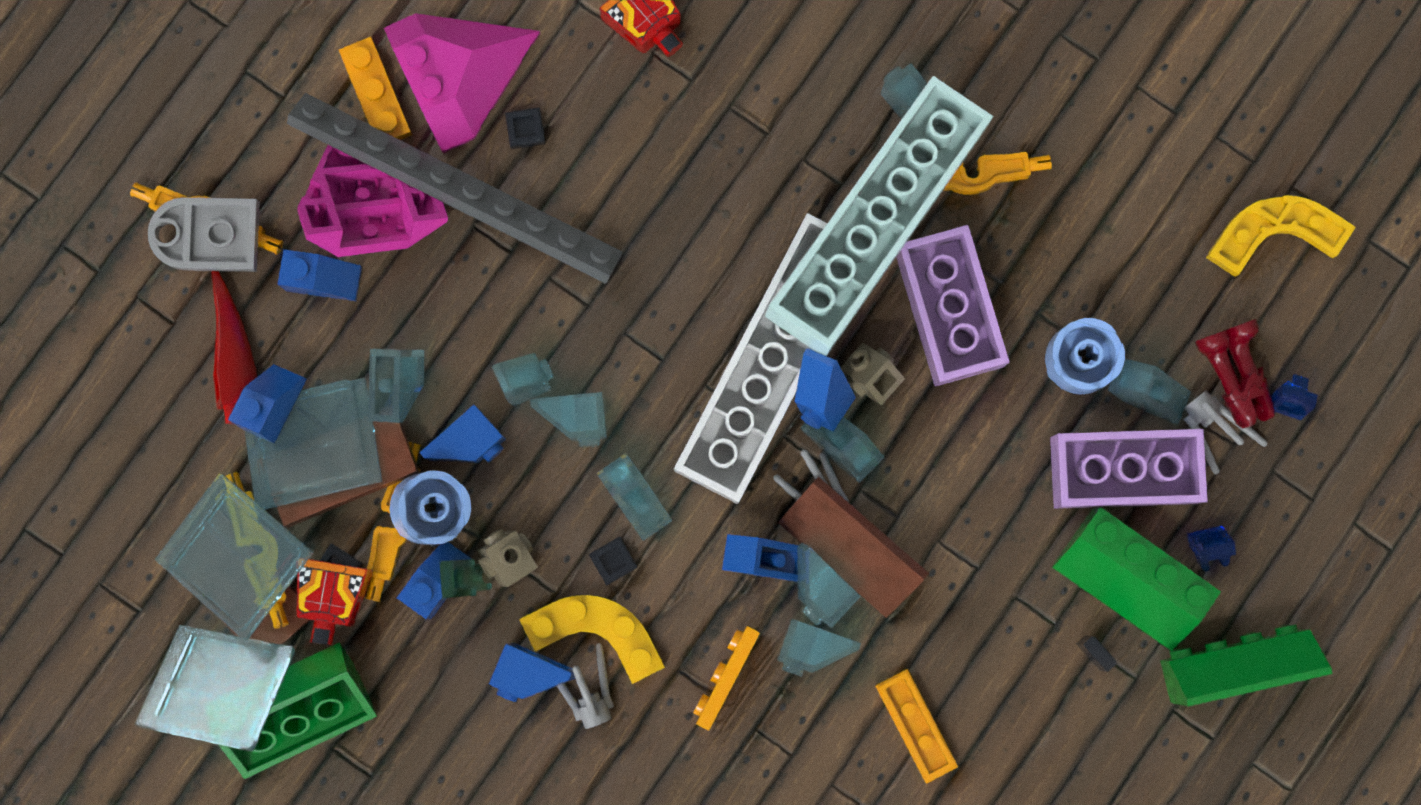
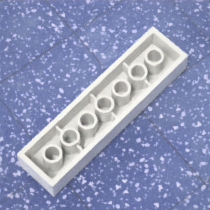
M808 213L674 468V472L736 504H739L796 393L803 354L807 348L813 350L765 317L772 300L828 224Z

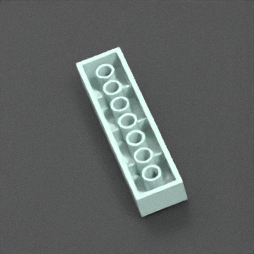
M933 76L772 300L765 317L817 353L827 356L980 139L993 116Z

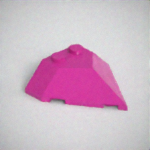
M416 13L384 28L392 49L442 153L476 138L482 128V123L491 109H494L522 64L523 57L540 34V31Z
M327 145L310 180V186L305 196L302 197L297 209L306 239L337 257L406 249L448 221V215L442 201L330 145Z

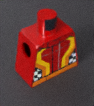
M608 0L599 7L601 19L641 53H646L657 44L667 57H670L683 45V42L673 32L681 23L679 10L673 0Z
M298 558L297 617L314 620L310 642L332 645L336 624L344 626L354 625L372 578L373 570Z

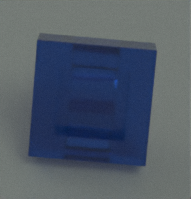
M1294 374L1292 382L1286 381V383L1282 384L1271 395L1275 412L1298 420H1302L1316 407L1318 397L1317 394L1307 391L1309 378Z
M1222 525L1188 533L1189 547L1194 552L1197 562L1203 571H1210L1209 562L1218 559L1223 567H1226L1230 564L1231 556L1236 555L1235 541Z

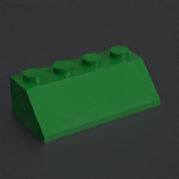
M1101 507L1091 509L1052 566L1054 570L1170 651L1202 621L1221 593L1220 590Z
M1297 624L1274 628L1276 634L1262 637V632L1244 634L1239 636L1241 642L1227 645L1226 639L1204 644L1206 650L1192 653L1191 647L1173 650L1169 652L1171 658L1160 660L1170 703L1183 706H1193L1333 673L1311 630L1298 629Z
M340 642L206 705L211 736L244 779L377 717L375 708L356 666Z

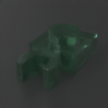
M474 559L439 561L442 598L477 596L476 591H485L492 588V583H484L482 579L483 569L480 564H474Z

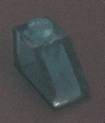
M370 349L368 421L404 422L424 386L423 349Z
M535 353L500 362L492 366L506 400L513 407L552 390L549 380L553 379L554 375L546 358L539 361Z
M1125 359L1120 374L1111 382L1108 388L1110 393L1123 402L1175 424L1179 423L1191 391L1157 366Z
M602 392L530 399V405L534 411L572 442L578 441L579 447L600 445V439L608 438L604 395Z
M844 417L834 432L822 426L816 429L806 423L800 428L841 469L859 483L885 458L869 437Z
M627 453L596 473L643 541L673 521Z
M801 543L797 548L798 599L806 606L802 612L816 626L823 622L832 628L861 596L812 548Z
M790 619L776 660L784 663L781 670L802 677L804 670L813 673L858 651L861 643Z

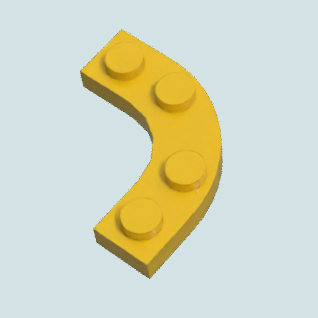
M1298 196L1269 198L1257 201L1237 214L1225 227L1206 258L1236 277L1241 273L1258 245L1265 238L1274 234H1292L1304 239L1333 259L1338 256L1356 227L1328 208L1310 199Z
M591 595L566 597L519 619L535 652L568 635L578 632L596 633L608 640L617 652L632 684L665 668L648 632L639 619L628 609L609 599Z

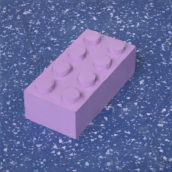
M961 226L906 242L896 258L934 386H940L1006 366L1009 363L1008 355L969 226Z
M1203 429L1061 433L1050 437L1054 509L1181 505L1208 502Z

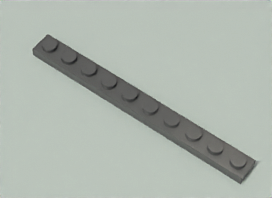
M307 93L301 97L288 114V125L607 284L620 261L622 251Z

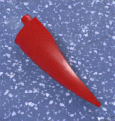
M211 271L216 316L213 370L217 410L224 409L225 424H233L228 418L244 387L257 378L258 373L252 349L233 298L219 271Z

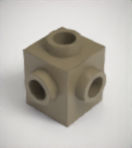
M864 343L840 367L856 396L862 398L866 395L880 405L905 380L892 364L894 359L881 347L874 350Z
M500 528L485 537L483 540L486 545L478 549L482 556L478 560L481 568L489 578L494 576L501 587L511 586L538 568L530 555V552L533 551L530 542L523 533L517 534L516 530L504 532ZM505 552H507V558H506V560H505V557H504Z

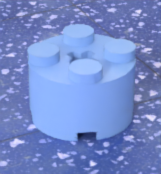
M1083 318L1067 324L1051 338L1046 348L1045 364L1048 377L1061 389L1073 394H1089L1105 387L1120 374L1125 361V349L1116 334L1117 332L1108 323L1095 318ZM1082 350H1086V357L1091 359L1087 363H1083L1082 357L1078 356V353Z
M443 471L421 472L405 478L396 485L390 501L391 520L399 535L417 544H442L451 541L466 526L471 514V501L468 491L457 479ZM428 503L435 504L436 511L425 512L424 505Z

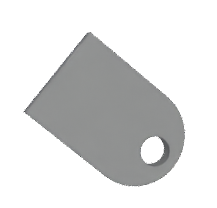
M186 197L170 200L160 206L150 220L148 227L150 247L158 259L168 266L179 270L257 272L260 201L257 199ZM168 224L174 225L176 228L175 238L169 243H162L159 239L161 228Z

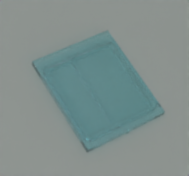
M365 378L352 381L342 380L301 390L275 443L245 431L255 507L258 511L383 482Z
M219 473L155 558V561L238 636L248 641L314 552L224 474Z
M179 625L135 725L141 728L253 752L296 650L290 646Z

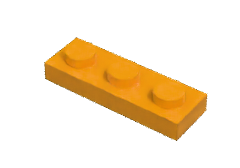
M372 37L339 49L369 125L399 140L411 136V130Z
M748 626L745 627L743 632L738 629L735 631L727 649L733 651L727 664L719 662L710 679L716 685L710 696L702 694L693 712L699 716L696 724L708 731L710 730L760 632Z

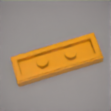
M908 669L876 684L875 687L924 782L927 784L956 769L958 765Z

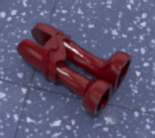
M1256 319L1194 341L1198 351L1208 358L1219 377L1225 391L1222 395L1225 405L1229 409L1235 423L1242 429L1254 426L1257 418L1260 421H1267L1275 416V408L1269 392L1267 377L1264 376L1263 367L1257 369L1249 347V341L1259 332V325ZM1227 348L1241 375L1239 378H1237L1227 354Z

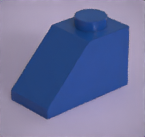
M283 249L278 285L287 292L357 301L362 266L319 254Z
M807 348L802 358L794 402L802 414L801 419L806 424L816 429L822 426L834 432L856 396L836 360Z
M273 364L244 387L228 420L251 434L275 443L307 379Z
M472 405L426 446L420 454L429 461L480 463L485 459L487 462H490L502 452L504 448L501 444L506 439L478 407Z
M727 534L722 570L802 583L807 548L805 546L763 538Z
M449 542L440 544L419 566L397 596V599L423 618L432 619L474 560Z
M507 643L504 646L489 685L498 688L496 694L500 697L517 702L518 698H528L573 680L575 675L571 667L519 644Z

